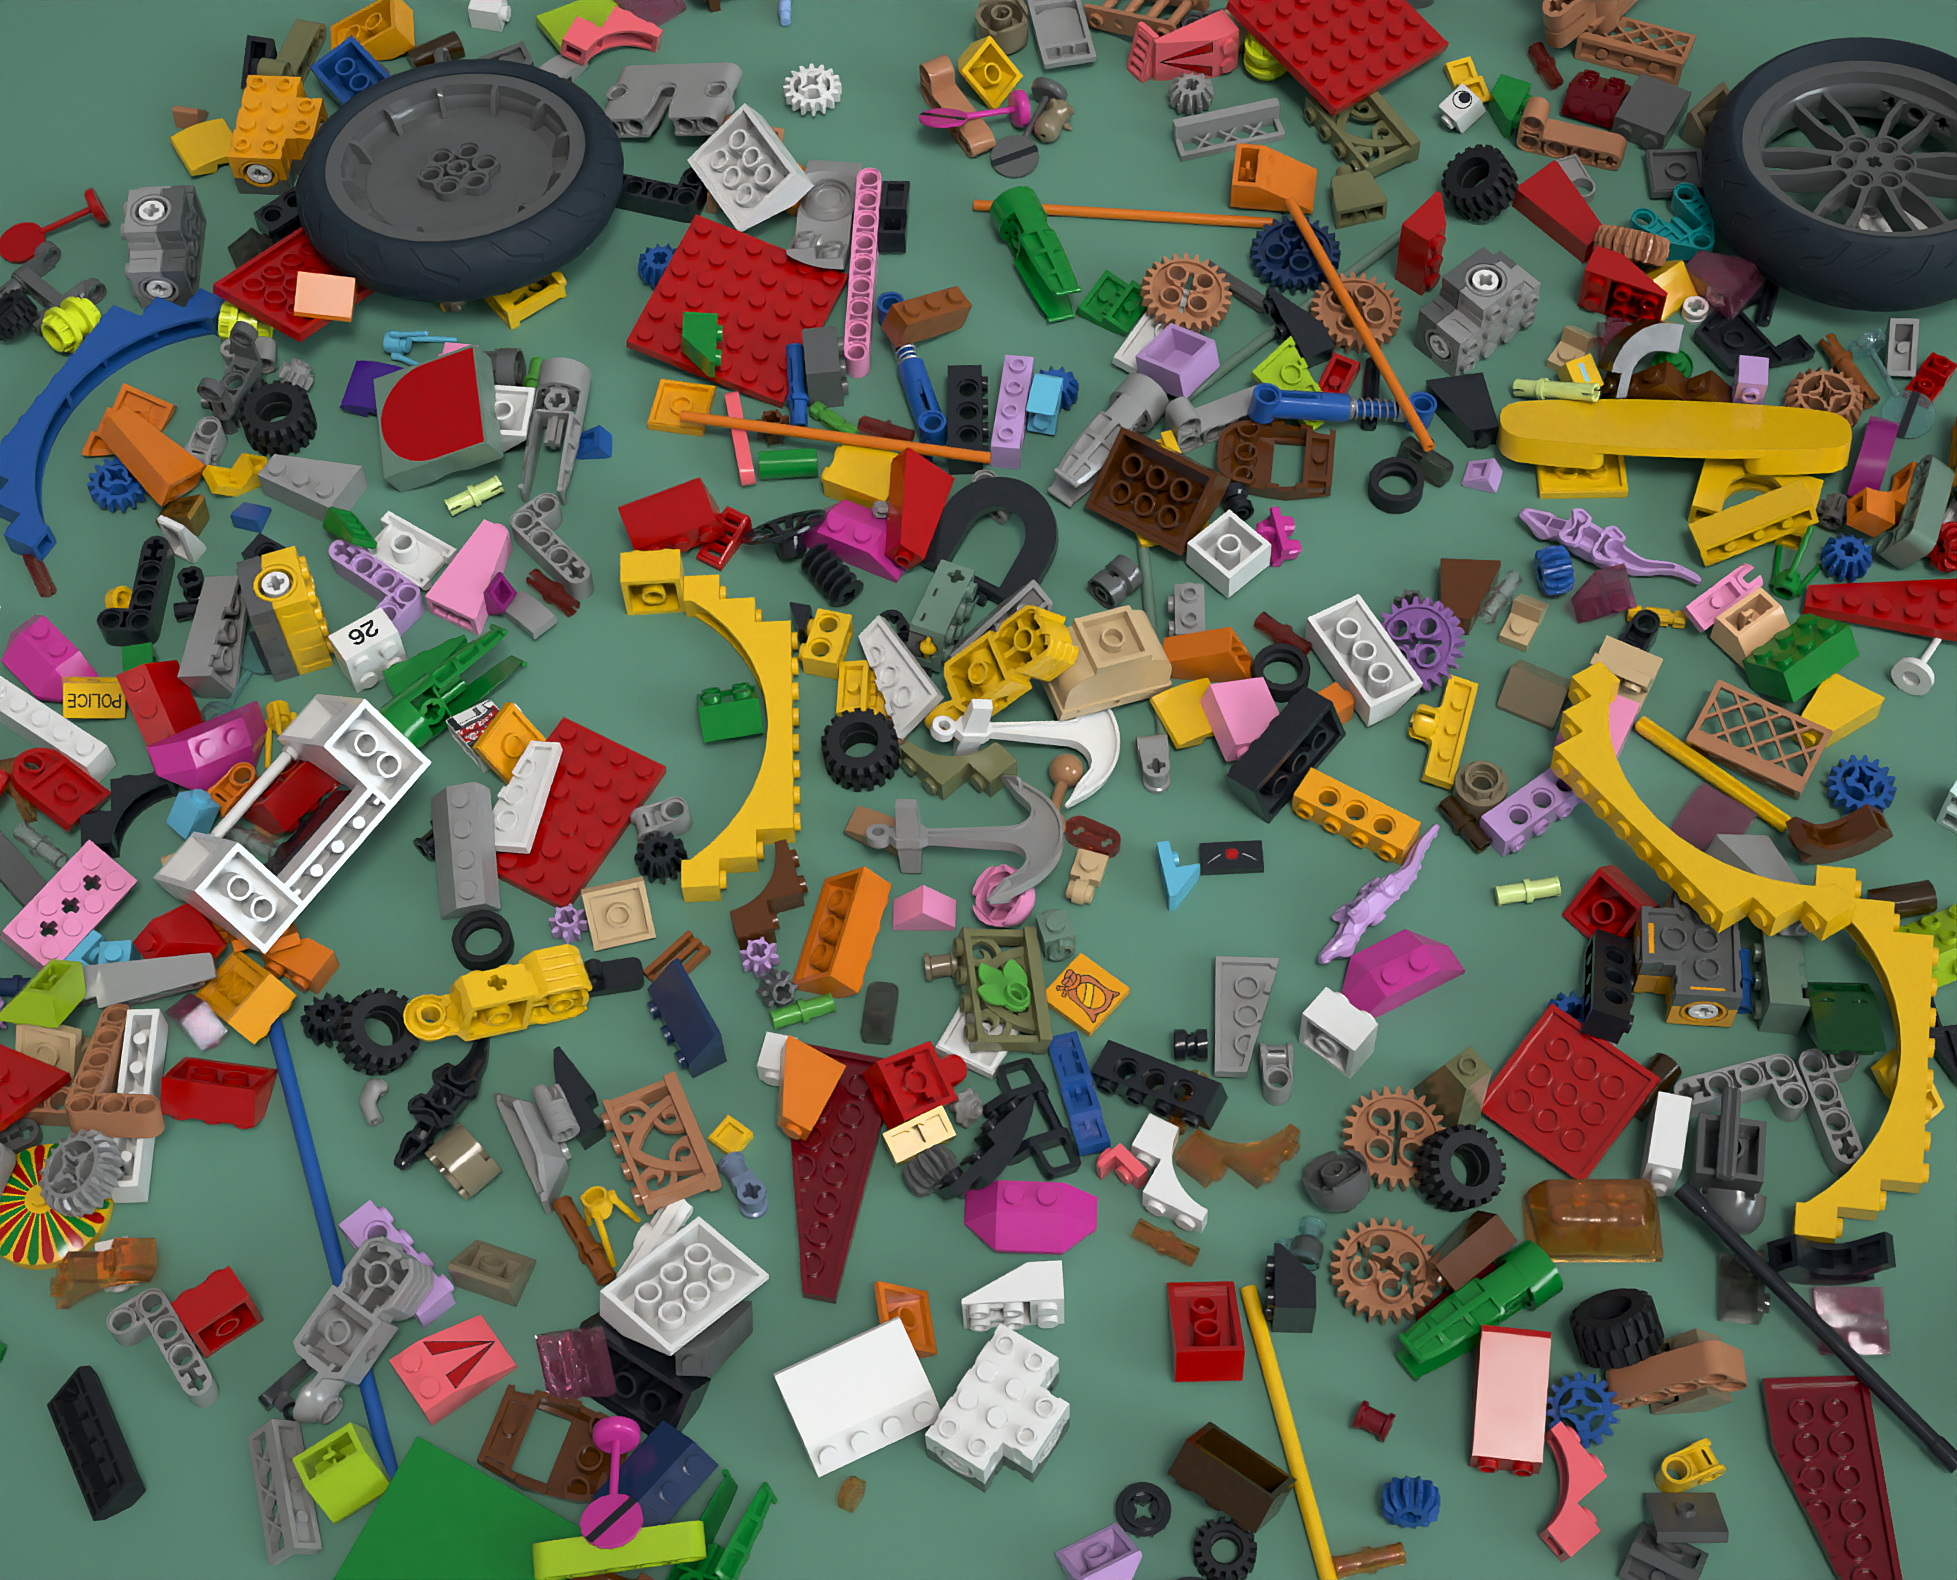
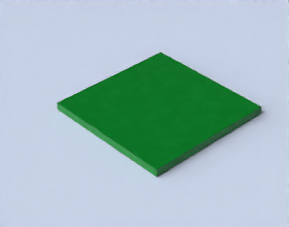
M417 1436L333 1580H535L532 1544L582 1536L581 1527Z

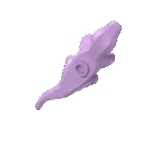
M1523 508L1519 514L1520 519L1530 527L1532 533L1537 538L1558 541L1574 555L1595 564L1601 569L1612 570L1616 573H1626L1632 577L1673 575L1695 584H1701V577L1681 565L1667 561L1645 559L1635 554L1625 546L1626 536L1618 527L1600 528L1591 523L1592 517L1584 509H1573L1569 520L1560 519L1552 513L1531 508Z
M1437 823L1431 826L1416 841L1403 865L1397 871L1387 874L1382 879L1379 877L1373 878L1359 890L1358 893L1360 895L1353 901L1345 903L1332 914V919L1338 921L1340 925L1335 936L1318 955V962L1320 964L1329 963L1333 958L1342 959L1352 956L1366 927L1369 924L1373 927L1386 917L1384 911L1396 900H1399L1400 895L1407 891L1412 882L1417 879L1418 870L1422 868L1421 860L1425 857L1424 853L1429 849L1433 838L1437 837V832L1440 828Z

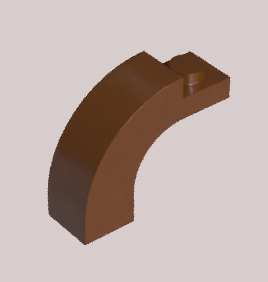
M1865 804L1851 814L1829 823L1813 824L1797 816L1785 822L1790 832L1788 834L1790 843L1797 850L1801 861L1808 864H1826L1851 858L1869 851L1893 837L1882 811L1869 804Z

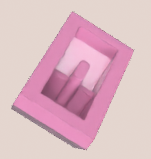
M922 885L894 899L892 928L893 930L955 931L956 900Z

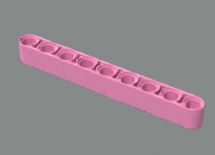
M871 167L862 169L858 173L856 181L844 336L846 372L852 378L866 376L871 368L879 257V206L882 191L881 173L879 170Z

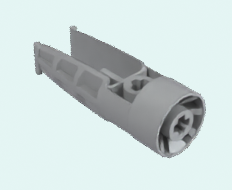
M555 357L545 360L540 365L526 440L522 483L518 485L524 503L529 501L544 426L547 427L544 445L550 446L551 449L561 447L564 428H567L557 484V492L563 506L567 505L565 494L578 453L592 379L590 369L574 359ZM543 403L545 404L546 409H542Z
M1131 373L1109 397L1111 407L1106 412L1100 411L1069 448L1058 467L1054 469L1053 472L1057 476L1051 487L1047 490L1050 494L1071 508L1075 501L1080 499L1095 485L1121 426L1137 432H1148L1165 413L1169 400L1161 386L1153 379L1140 373Z

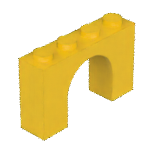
M1706 458L1687 522L1693 523L1701 518L1722 511L1724 502L1737 492L1757 491L1765 494L1802 479L1816 509L1824 480L1801 474L1755 475L1745 470L1743 459ZM1808 527L1776 539L1774 545L1781 544L1784 548L1798 551Z

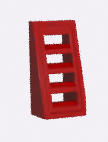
M726 506L723 510L721 517L725 531L733 536L731 537L726 534L713 542L704 543L696 555V560L719 571L723 570L741 546L743 536L752 530L751 518L729 506ZM720 541V542L726 544L727 546L724 547V546L718 544L717 542ZM713 550L722 555L721 557H717L709 552Z

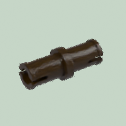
M1453 795L1446 797L1440 802L1437 808L1454 825L1453 830L1456 834L1462 835L1475 849L1477 854L1482 853L1490 846L1493 840L1478 826L1476 817L1473 814H1468Z

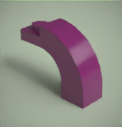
M1870 415L1848 486L1847 495L1854 496L1866 487L1880 491L1899 423Z

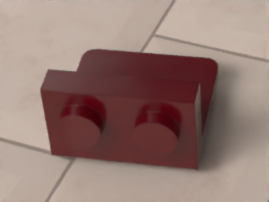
M1585 69L1584 72H1579L1569 83L1561 114L1612 129L1614 117L1621 107L1622 100L1629 93L1631 86L1625 84L1626 81L1621 78L1610 77V79L1600 77V73L1594 70Z

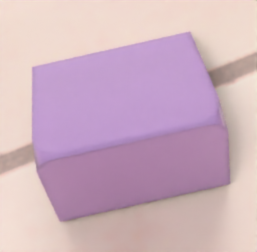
M1495 458L1468 461L1462 485L1480 491L1497 493L1503 471Z

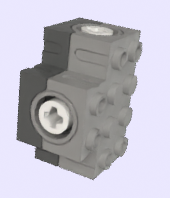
M194 185L172 186V188L171 186H153L129 190L128 201H125L123 204L125 223H121L120 232L122 239L128 242L130 261L125 263V276L132 283L133 297L138 298L142 309L150 305L156 296L185 307L188 300L199 290L207 224Z
M1482 247L1442 277L1440 295L1419 310L1414 346L1451 377L1459 376L1463 372L1468 373L1483 357L1488 358L1502 342L1508 343L1522 327L1528 328L1534 322L1537 303L1540 299L1541 283L1518 264L1516 265L1502 251L1493 255Z

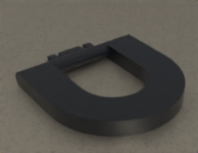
M990 477L975 481L959 490L943 508L925 558L918 563L935 572L941 559L952 562L973 524L989 512L1007 511L1019 517L1026 529L1025 542L1001 586L997 587L974 575V583H977L978 586L974 599L971 602H974L977 596L980 595L976 604L981 607L986 606L988 599L1000 604L1033 579L1040 586L1057 553L1059 531L1055 515L1049 503L1034 487L1018 479Z

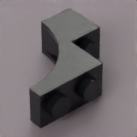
M154 771L148 774L124 775L121 778L110 779L111 811L98 810L91 814L80 815L81 848L88 840H91L109 857H120L124 835L132 822L152 805L162 800L176 797L179 793L178 784L155 775Z

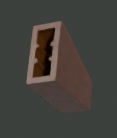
M1441 558L1438 601L1444 605V609L1449 607L1454 612L1452 617L1456 616L1461 621L1456 627H1461L1465 631L1463 635H1469L1498 582L1501 567L1500 560Z
M1477 1210L1426 1262L1432 1270L1429 1276L1440 1289L1446 1288L1455 1292L1516 1243L1517 1239L1498 1214Z

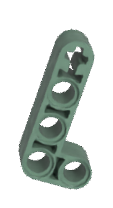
M1932 454L1922 458L1915 467L1899 526L1885 534L1876 546L1875 552L1899 570L1905 569L1929 554L1938 540L1955 472Z

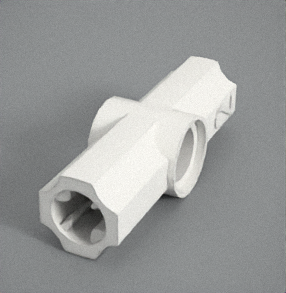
M685 1199L659 1208L651 1222L645 1223L640 1228L633 1243L634 1249L616 1275L617 1278L684 1227L693 1212V1207Z

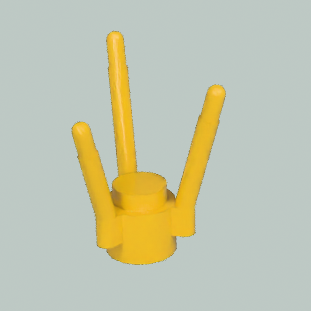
M282 700L270 702L265 708L267 716L265 720L267 732L264 756L266 769L271 765L272 730L276 731L277 735L280 736L297 717V713L291 712L289 704Z
M601 1186L590 1187L580 1196L586 1224L591 1226L593 1224L592 1218L594 1219L609 1264L614 1268L617 1264L603 1220L611 1215L613 1204L635 1223H640L641 1219L618 1198L615 1190L607 1192Z

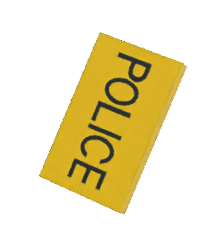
M62 677L61 688L63 692L64 718H125L126 698L117 677Z

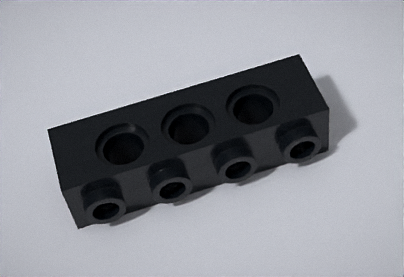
M948 365V447L989 452V445H983V439H989L988 422H983V416H988V399H983V393H988V376H982V365ZM948 458L949 475L975 474L977 471L983 470V463Z
M1597 928L1595 929L1584 950L1580 1032L1615 1044L1619 1043L1623 1033L1628 1034L1634 1021V1015L1630 1014V1010L1635 997L1631 994L1635 975L1631 974L1635 962V955L1632 954V940Z
M1111 1040L1107 1041L1091 1070V1074L1097 1083V1088L1105 1094H1119L1124 1096L1133 1105L1142 1106L1144 1104L1152 1107L1159 1115L1167 1118L1172 1115L1194 1129H1198L1200 1126L1211 1130L1228 1099L1222 1083ZM1129 1074H1135L1132 1078L1125 1079ZM1157 1085H1163L1158 1090H1152ZM1185 1096H1191L1187 1101H1180Z

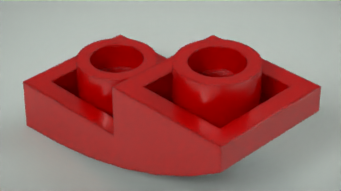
M1932 352L1921 365L1916 377L1905 388L1902 397L1909 400L1912 391H1917L1921 393L1917 405L1928 410L1954 374L1957 364L1945 356Z

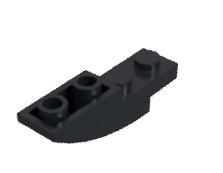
M1032 1094L1022 1098L1015 1095L1002 1106L1004 1112L998 1117L993 1115L979 1127L982 1132L974 1138L978 1147L965 1157L968 1162L961 1169L957 1166L943 1177L945 1183L937 1190L945 1201L959 1196L970 1185L975 1190L987 1187L1002 1173L1018 1150L1028 1129L1035 1102Z

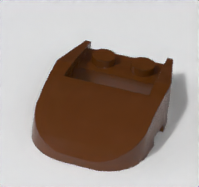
M1276 419L1272 421V424H1259L1254 420L1235 422L1227 426L1220 434L1217 449V467L1221 474L1231 478L1230 483H1243L1247 488L1248 494L1283 501L1330 496L1336 430L1330 429V435L1313 432V426L1311 425L1291 426L1286 425L1285 420ZM1274 444L1305 445L1302 483H1296L1295 486L1279 487V484L1271 483Z
M508 1384L477 1458V1463L523 1491L575 1504L592 1503L594 1500L591 1497L610 1478L611 1454L605 1453L596 1447L593 1442V1427L598 1421L609 1416L600 1411L596 1413L583 1406L582 1401L571 1397L564 1399L551 1396L550 1393L535 1390L534 1395L515 1391V1385ZM536 1409L571 1422L547 1484L512 1471ZM627 1453L620 1454L619 1467L626 1460Z

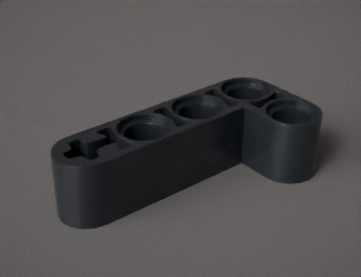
M692 167L684 171L678 185L623 174L622 191L615 208L682 223H691L696 214L701 215L707 202L708 189Z
M152 536L142 546L129 608H108L98 615L97 624L107 644L124 647L150 642L154 645L158 641L175 568V557L168 541L164 537Z

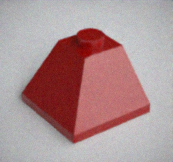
M188 903L152 919L133 941V944L144 959L211 953L215 961L228 945L211 921Z

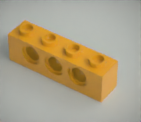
M1312 767L1293 794L1292 811L1296 812L1299 817L1322 825L1328 832L1339 834L1349 839L1357 847L1367 848L1377 853L1385 861H1393L1401 866L1419 837L1421 822ZM1323 803H1329V804H1331V805H1333V806H1329V807H1328V806H1324V805H1322V804H1323ZM1349 817H1357L1360 820H1351ZM1376 831H1385L1387 834H1379Z

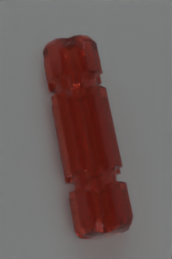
M23 554L22 559L27 566L39 595L49 598L56 594L57 589L44 562H40L31 554Z

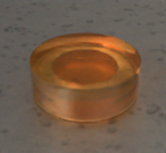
M854 1475L846 1479L838 1496L839 1508L850 1513L857 1509L865 1492V1480Z

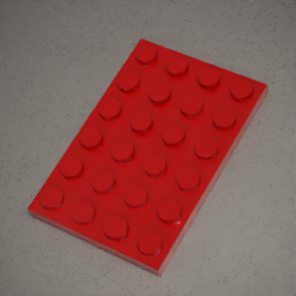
M300 227L213 284V293L300 343L332 320L294 316L298 271L346 276L332 268L312 246L304 229ZM358 285L355 305L375 291Z
M565 717L561 719L545 741L560 743L563 751L530 854L496 851L498 879L555 908H562L570 903L572 905L581 894V889H585L631 824V812L645 804L667 773L664 765Z

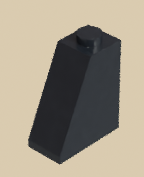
M1483 372L1426 380L1425 392L1431 394L1437 402L1436 415L1467 448L1487 447L1496 444L1499 425Z

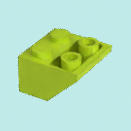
M51 959L0 1011V1021L12 1022L15 1025L28 1024L42 1026L43 1028H58L87 995L82 962Z
M352 1422L292 1458L306 1490L334 1524H338L381 1497L391 1482L367 1429Z

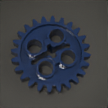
M1283 216V222L1280 223L1278 220L1273 219L1272 227L1264 224L1263 231L1257 230L1256 238H1252V245L1250 247L1251 267H1255V275H1262L1263 283L1271 280L1272 288L1279 284L1281 285V292H1284L1287 287H1291L1293 294H1295L1297 288L1301 287L1307 293L1308 286L1311 285L1317 290L1319 282H1328L1294 219L1289 221L1287 216ZM1319 220L1313 224L1309 223L1335 270H1338L1341 250H1339L1340 242L1335 241L1336 234H1328V226L1319 228Z

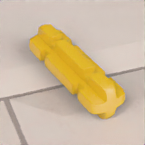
M1633 604L1629 605L1627 610V621L1631 622L1638 611L1645 609L1652 610L1658 614L1660 626L1668 627V624H1672V627L1682 629L1687 621V616L1680 610H1674L1673 613L1670 612V609L1649 606L1641 609V605Z

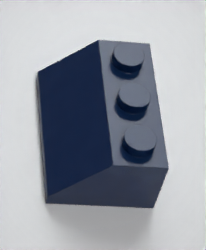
M679 958L672 960L647 989L650 1001L646 1005L654 1020L659 1018L663 1024L660 1031L667 1045L674 1044L677 1050L674 1056L680 1069L684 1070L687 1068L693 1079L727 1062L718 1027Z
M663 1420L619 1467L618 1494H625L634 1498L641 1506L644 1518L641 1528L665 1525L719 1465L693 1440ZM610 1478L591 1497L594 1501L602 1496L609 1495Z

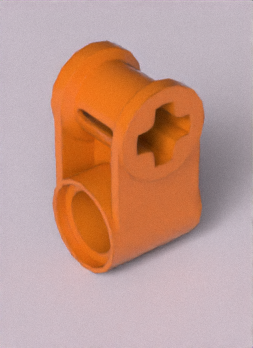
M240 762L232 766L216 784L207 790L211 798L221 806L218 812L221 813L222 819L259 779L255 768L247 762Z

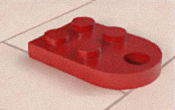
M32 748L18 755L13 763L11 782L15 790L67 832L80 824V815L91 814L110 800L111 792L55 750ZM33 763L36 764L39 767V769L30 770L26 768L24 764Z

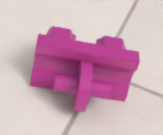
M1271 507L1269 509L1270 515L1267 519L1256 524L1257 529L1255 531L1271 544V567H1280L1285 559H1296L1302 548L1299 540L1288 539L1287 537L1291 536L1295 530L1293 517L1281 516L1279 507Z

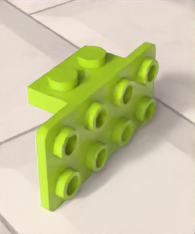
M1957 904L1899 927V932L1934 935L1933 947L1939 948L1937 967L1932 966V977H1937L1938 979L1937 988L1957 980ZM1856 945V954L1871 965L1859 946Z

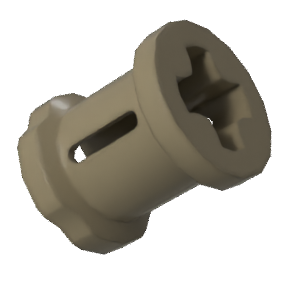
M950 950L949 954L930 956L929 953H924L927 982L932 981V978L952 976L953 979L956 978L957 960L953 956L952 950Z

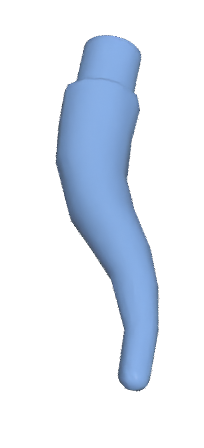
M792 0L779 1L778 16L783 26H788L791 23Z

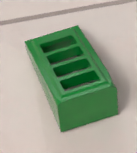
M335 507L328 508L322 526L325 530L350 544L376 549L378 543L354 513Z

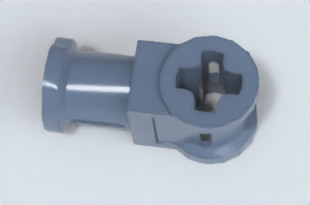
M731 1152L717 1163V1169L720 1173H724L730 1182L733 1194L739 1202L741 1214L748 1219L761 1218L768 1210L765 1184L756 1178L752 1169L748 1170L744 1163L745 1157L742 1152Z

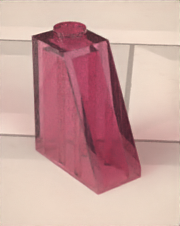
M1699 250L1685 266L1697 295L1704 298L1711 306L1730 319H1733L1763 284L1761 273L1756 264L1747 259Z

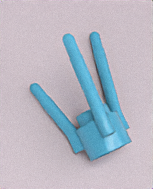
M389 330L384 336L383 347L386 353H391V360L401 361L412 366L419 362L404 356L405 353L411 351L412 342L456 343L457 338L428 336V331L399 332Z

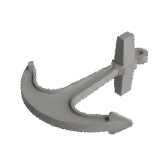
M1003 775L1001 780L1010 793L1030 812V816L1020 824L1011 826L929 829L920 823L917 799H896V825L892 828L881 823L870 825L866 830L867 844L872 848L881 849L889 844L898 850L901 873H922V848L928 845L1002 850L1018 853L1025 859L1024 865L1009 877L1003 878L987 898L989 904L1009 903L1012 897L1036 886L1055 868L1063 852L1064 826L1058 809L1045 794L1026 782L1021 781L1019 776Z

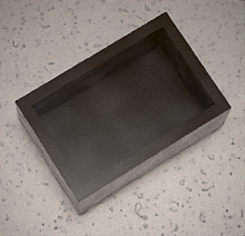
M1211 1421L1186 1439L1167 1473L1176 1479V1483L1181 1488L1195 1492L1205 1499V1503L1209 1507L1217 1511H1223L1234 1519L1237 1526L1246 1531H1252L1255 1534L1278 1514L1297 1480Z

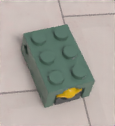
M941 559L910 623L908 650L920 666L932 668V670L940 672L944 663L949 660L948 655L955 647L953 645L955 640H961L965 629L963 622L965 618L970 620L975 608V603L971 602L974 599L978 586L977 583H974L975 570Z

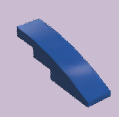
M1077 1031L1053 1036L1048 1052L1079 1157L1105 1151L1107 1148H1111L1110 1138L1102 1118L1101 1106L1093 1086L1092 1074Z

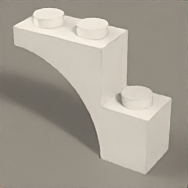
M1149 1113L1131 1146V1154L1148 1170H1155L1143 1190L1142 1205L1155 1216L1162 1217L1164 1215L1174 1220L1180 1228L1186 1231L1194 1230L1201 1234L1207 1224L1208 1210L1196 1203L1184 1191L1178 1182L1173 1168L1172 1155L1178 1142L1179 1127Z

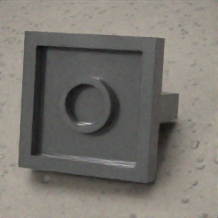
M1643 1521L1618 1576L1625 1580H1698L1709 1554L1688 1543H1657L1652 1526Z

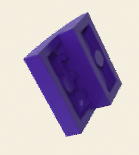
M356 360L340 408L366 418L369 412L377 415L373 379L404 368L381 362Z

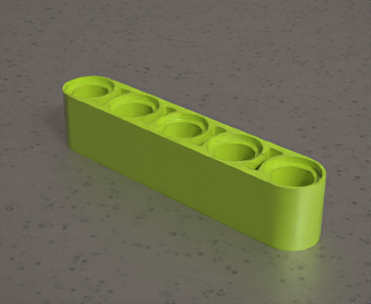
M687 1521L641 1528L633 1540L624 1546L614 1549H599L590 1545L583 1536L532 1544L535 1580H564L692 1562L707 1558L703 1521Z

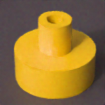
M118 586L110 589L105 595L106 608H129L132 590L127 586Z

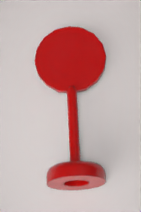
M88 188L84 192L88 207L43 228L33 222H22L7 229L0 237V255L10 263L29 261L34 257L36 248L46 241L45 234L90 213L93 214L96 221L101 225L110 222L109 216L94 188Z

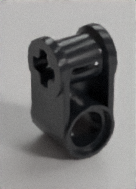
M1652 610L1638 611L1618 640L1649 653L1657 638L1660 617ZM1640 627H1645V628H1648L1649 630H1644V629H1641Z

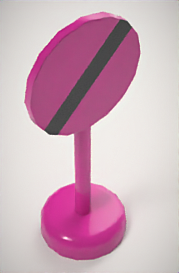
M1017 89L1010 93L1008 107L969 113L949 108L931 109L922 112L919 115V121L921 124L929 127L951 128L960 126L969 119L1009 114L1014 126L1024 128L1029 125L1031 111L1027 94L1024 90Z
M622 1416L603 1418L593 1427L594 1444L601 1451L611 1454L609 1495L598 1498L585 1509L581 1517L580 1527L585 1540L590 1545L599 1549H614L624 1546L636 1537L641 1530L644 1520L641 1506L637 1501L625 1494H618L620 1454L628 1453L637 1447L640 1442L641 1428L635 1421Z

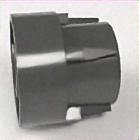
M521 348L495 349V351H484L492 360L494 385L523 387V380L526 376V364Z

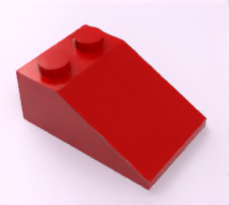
M1234 1281L1167 1283L1171 1357L1175 1382L1243 1381L1245 1347Z

